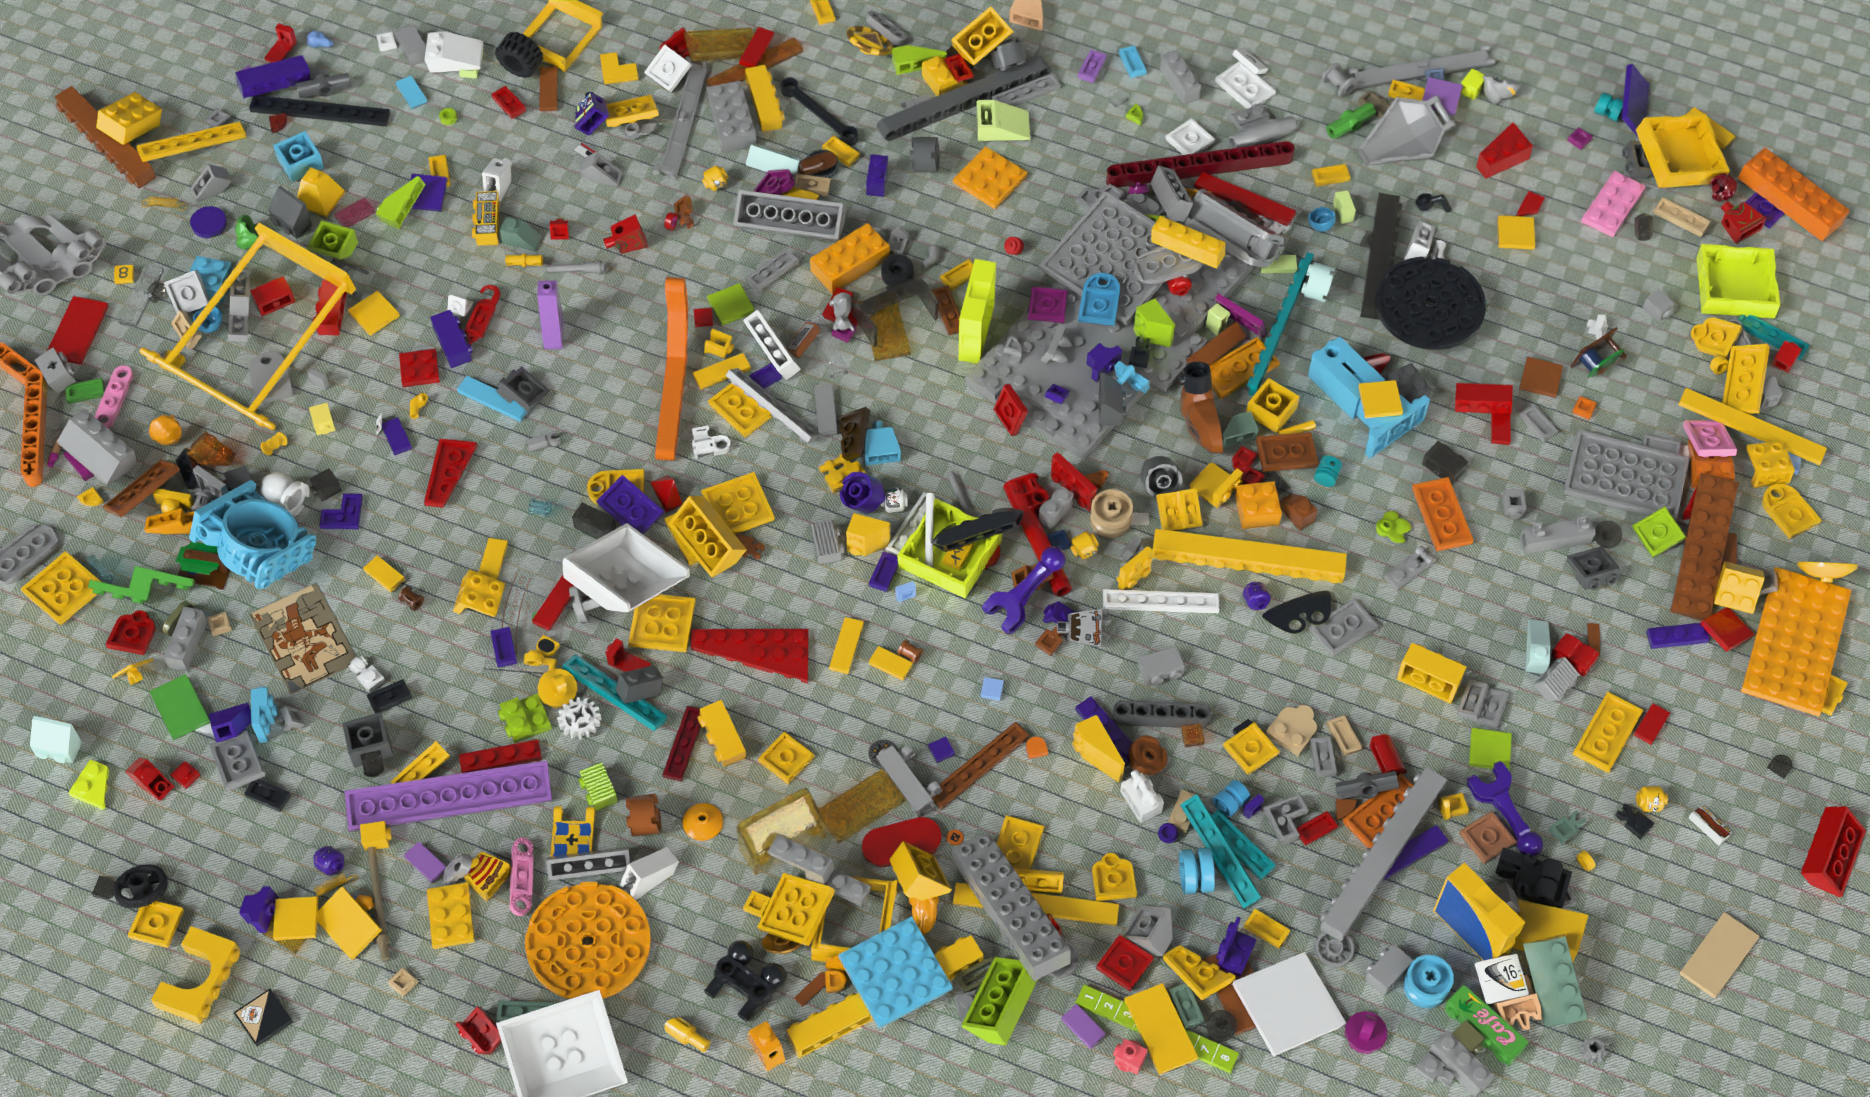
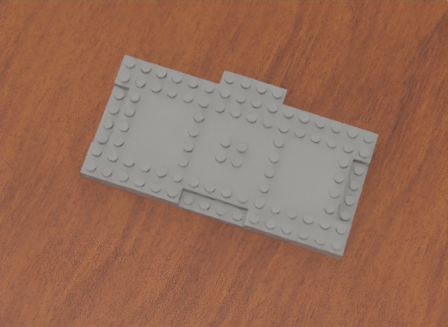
M1134 193L1126 202L1127 205L1142 214L1165 216V218L1169 219L1162 205L1144 194ZM1178 221V222H1177V223H1179V224H1182V225H1184V226H1187L1186 224H1184V223L1181 222V221ZM1225 250V257L1217 269L1203 264L1198 271L1189 274L1192 288L1186 295L1178 296L1171 294L1166 281L1158 288L1148 301L1153 299L1158 301L1175 323V330L1171 347L1150 343L1147 368L1134 366L1135 372L1149 380V387L1154 385L1163 392H1166L1179 377V374L1183 373L1185 366L1188 364L1185 359L1208 343L1207 339L1197 333L1205 325L1208 311L1216 305L1215 297L1219 293L1228 298L1253 270L1254 266L1245 263ZM1057 281L1051 287L1052 289L1068 290L1064 323L1028 320V308L965 376V385L996 404L1004 385L1011 384L1028 410L1023 422L1085 461L1116 426L1099 425L1098 393L1100 380L1096 382L1091 378L1092 368L1086 365L1087 354L1098 343L1107 348L1118 346L1122 349L1120 362L1129 366L1132 346L1136 347L1135 342L1138 337L1133 329L1135 316L1127 325L1117 319L1115 326L1078 322L1082 296ZM1058 324H1061L1065 327L1063 333L1067 335L1072 345L1069 347L1058 346V348L1066 354L1069 362L1060 363L1050 359L1047 363H1044L1040 358L1052 330ZM1010 335L1016 337L1022 347L1021 358L1003 353ZM1115 368L1112 372L1107 373V375L1112 377L1113 379H1118L1115 373ZM1125 381L1122 384V391H1126V402H1123V407H1126L1127 413L1144 393L1134 390L1130 383ZM1052 384L1070 391L1062 404L1045 397L1046 391Z

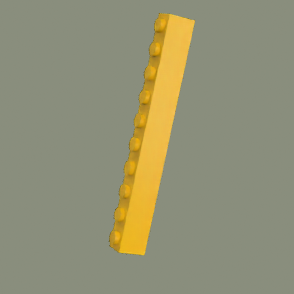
M1155 529L1152 558L1161 561L1187 562L1199 566L1225 567L1237 571L1263 572L1275 576L1285 575L1292 578H1308L1313 581L1323 580L1331 583H1343L1347 557L1346 553Z
M972 935L961 937L955 941V944L949 947L943 946L934 954L949 981L954 979L956 974L984 959V955ZM852 993L844 1001L838 1004L832 1003L826 1010L811 1014L807 1020L790 1025L789 1029L786 1030L787 1038L797 1057L801 1058L873 1021V1018L859 993Z

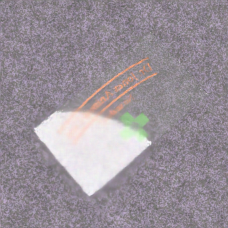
M505 557L501 581L505 583L497 614L493 618L491 630L510 627L517 664L498 668L490 634L484 666L485 670L544 674L548 671V665L529 666L524 664L523 661L525 653H529L530 650H536V644L543 635L561 645L567 606L550 631L533 624L532 619L563 575V561ZM560 648L552 657H550L556 659L557 662Z

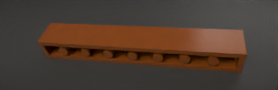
M73 86L54 96L57 102L55 106L58 111L64 113L70 123H74L81 134H85L89 143L95 144L100 154H105L110 164L114 163L117 171L120 174H124L131 185L134 184L140 189L156 178L152 166L147 161L142 162L139 153L129 143L122 145L96 128L98 111Z

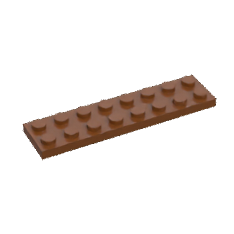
M1704 473L1699 475L1672 599L1671 613L1698 620H1704L1711 616L1739 482Z

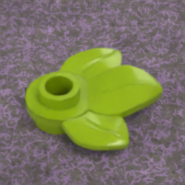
M1396 511L1384 513L1383 518L1379 519L1376 523V532L1380 536H1388L1395 543H1405L1403 534L1409 532L1412 528L1407 520L1399 518V514Z

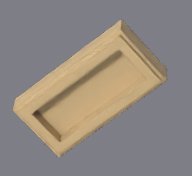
M1345 715L1327 721L1326 725L1343 757L1362 751V746Z

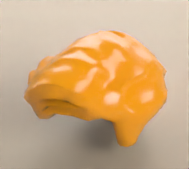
M173 414L170 416L161 415L150 423L149 435L153 441L161 445H176L182 436V429Z

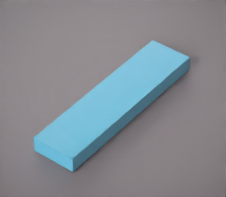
M466 376L458 386V393L519 422L527 414V411L515 400L511 404L508 403L496 392L497 389L469 376Z

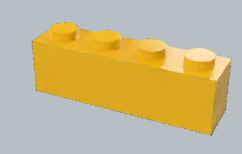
M765 65L745 69L747 86L761 131L766 132L782 128L784 114L783 110H779L780 101L778 97H775L776 89L775 85L771 84V72L767 71Z
M1159 216L1152 227V243L1216 269L1225 257L1226 242L1162 216Z

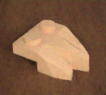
M1524 975L1529 995L1492 1003V1006L1510 1026L1516 1020L1521 1030H1530L1529 1017H1532L1534 1020H1542L1541 1006L1537 994L1533 993L1528 975Z

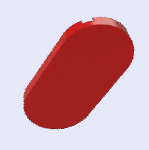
M917 817L875 828L869 831L863 838L862 854L867 862L877 867L892 866L889 859L903 841L933 854L941 843V830L936 822L926 817Z

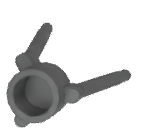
M334 258L331 261V264L345 272H348L349 268L358 272L369 274L368 271L343 259ZM354 291L353 295L357 297L358 294Z

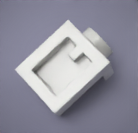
M450 294L447 310L451 309L452 313L465 316L473 309L474 301Z

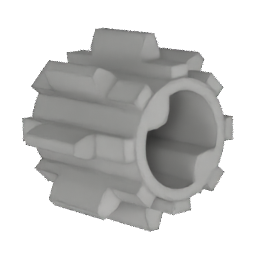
M1597 1037L1594 1039L1586 1038L1584 1041L1585 1045H1581L1579 1048L1583 1053L1582 1059L1588 1060L1590 1064L1594 1061L1601 1063L1603 1060L1602 1056H1606L1608 1053L1604 1048L1605 1042L1599 1041ZM1590 1049H1595L1597 1052H1592Z

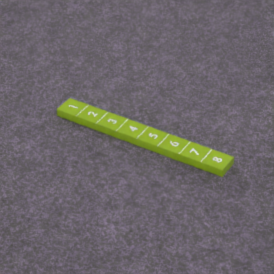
M1085 984L1083 985L1075 1005L1077 1004L1081 1008L1139 1033L1125 1002ZM1186 1030L1197 1053L1198 1060L1231 1073L1239 1055L1238 1052Z

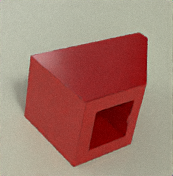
M138 757L125 771L139 787L158 801H161L174 787L146 758Z

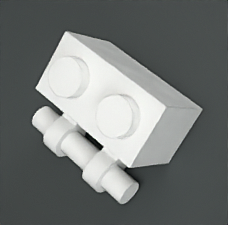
M1134 770L1131 773L1132 778L1121 783L1120 792L1140 823H1143L1162 813L1164 801L1159 793L1156 794L1153 790L1151 780L1148 777L1146 778L1143 773H1139L1138 770Z

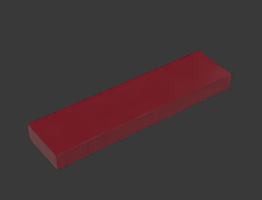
M686 706L662 774L663 778L679 782L683 781L701 729L698 721V716H700L699 708Z

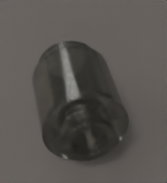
M1645 213L1635 217L1634 234L1638 240L1647 241L1653 234V218Z

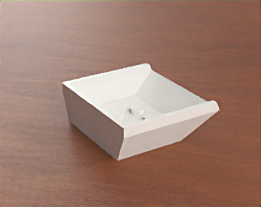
M628 523L564 557L562 563L563 575L567 581L606 610L630 612L690 576L687 566Z
M600 990L496 1023L518 1097H586L628 1083Z

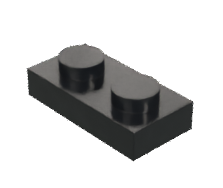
M185 448L177 457L176 463L187 489L194 490L198 482L193 469L198 464L192 449Z
M404 679L368 694L367 698L376 714L407 701L412 696Z
M260 779L252 781L244 793L246 798L278 812L282 811L291 796L288 791Z

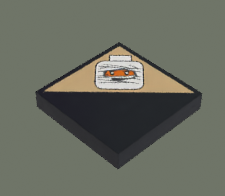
M270 988L233 1012L256 1047L293 1023Z

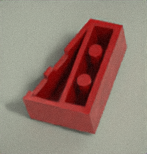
M1512 122L1479 154L1476 168L1487 179L1529 160L1533 145L1516 124Z

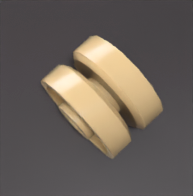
M1115 489L1103 490L1098 493L1092 500L1090 515L1092 529L1098 535L1111 539L1121 537L1127 533L1131 526L1133 512L1131 499L1126 493Z

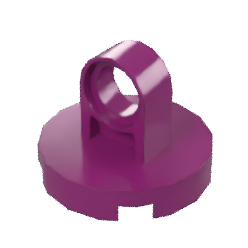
M1363 1011L1357 1012L1349 1018L1345 1026L1344 1035L1352 1049L1359 1053L1370 1054L1382 1048L1386 1042L1388 1031L1381 1017L1372 1012Z

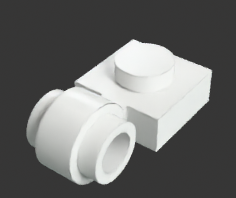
M362 656L350 661L349 669L355 675L359 673L357 680L369 693L385 682V678L373 665L366 669L368 663Z

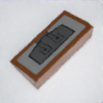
M805 322L786 348L789 353L800 358L821 331L818 325Z

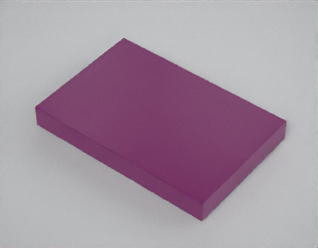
M1218 293L1215 297L1216 304L1218 303L1230 312L1229 318L1237 321V323L1261 338L1265 337L1267 331L1264 321Z

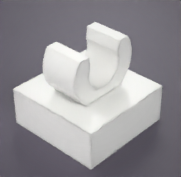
M1598 314L1596 321L1588 320V333L1595 334L1596 340L1607 332L1606 315Z

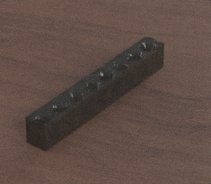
M1378 194L1360 317L1380 320L1376 311L1375 296L1379 282L1385 276V273L1394 266L1395 260L1391 258L1395 256L1396 246L1393 244L1397 242L1398 231H1395V229L1399 228L1400 217H1397V215L1401 214L1402 203H1399L1400 196Z

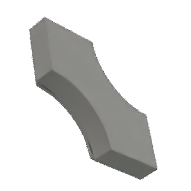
M1111 184L1102 189L1086 187L1076 198V203L1089 210L1105 191L1120 200L1125 196V192Z

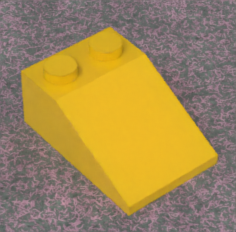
M1095 715L1076 723L1075 732L1073 733L1074 741L1072 742L1074 750L1077 753L1079 752L1084 760L1118 783L1122 782L1125 763L1098 716Z

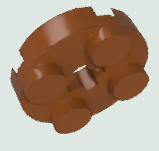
M1147 735L1141 736L1133 741L1129 747L1131 768L1138 770L1144 775L1152 776L1158 774L1167 764L1168 758L1165 748H1161L1160 742L1156 738ZM1146 752H1148V755L1151 756L1150 759L1146 757Z

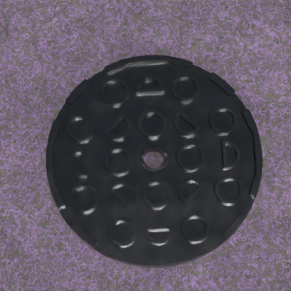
M1414 257L1395 264L1385 273L1377 287L1375 306L1380 321L1397 339L1421 349L1443 350L1459 346L1477 333L1485 316L1486 299L1479 282L1462 266L1457 267L1451 264L1449 260L1438 257L1435 259ZM1426 301H1432L1435 305L1426 304Z

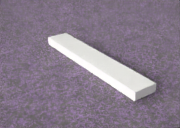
M1103 589V609L1219 613V593Z

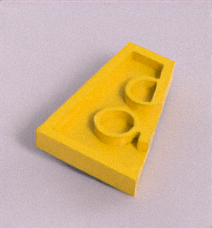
M1181 945L1163 955V960L1201 1000L1235 981V975L1219 970V966L1213 963L1211 965L1201 960V956Z

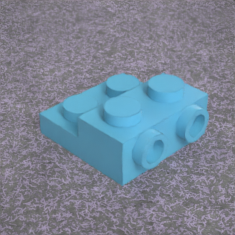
M258 687L257 689H251V725L259 743L268 742L267 734L271 733L270 724H275V716H278L277 704H274L273 695L269 694V688Z

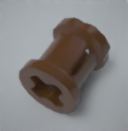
M406 586L400 591L398 600L407 603L411 610L416 611L423 604L424 597L413 592L410 586Z

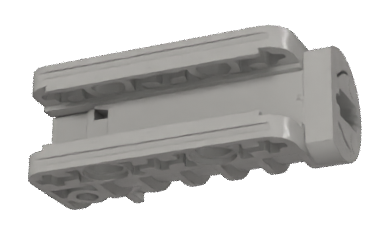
M1205 189L1198 190L1185 222L1188 227L1226 242V251L1252 266L1266 268L1274 262V259L1278 260L1280 255L1287 253L1285 251L1286 247L1283 245L1284 238L1281 235L1276 234L1265 226L1258 225L1257 221L1247 218V215L1237 212L1236 208L1226 205L1225 201L1216 199L1215 195Z

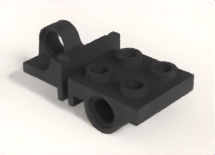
M1503 847L1497 864L1496 874L1506 879L1514 878L1512 889L1516 895L1520 890L1522 891L1521 897L1546 906L1562 909L1572 871L1563 869V864L1555 859L1548 858L1541 861L1534 855L1531 860L1529 859V853L1524 855Z

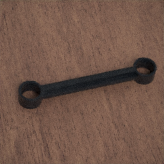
M788 77L782 80L781 92L785 97H794L837 132L841 136V141L847 145L853 146L858 142L857 129L853 126H844L798 88V81L795 78ZM791 85V86H794L795 88H793V89H786L785 87ZM846 134L854 135L853 138H845L844 136Z

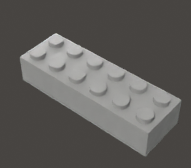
M739 190L733 225L740 229L837 242L843 238L847 206L842 203Z

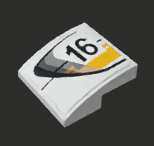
M1517 954L1475 963L1486 1004L1503 1002L1529 995Z

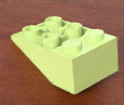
M977 100L978 141L1030 140L1029 111L996 100Z

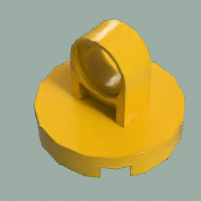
M551 669L545 672L539 680L537 687L538 696L544 704L552 706V708H563V704L569 705V700H573L576 697L577 682L568 671Z

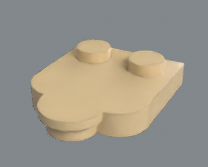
M1300 705L1296 709L1286 707L1267 729L1265 735L1299 756L1316 733L1317 724L1313 720L1314 712L1306 705Z

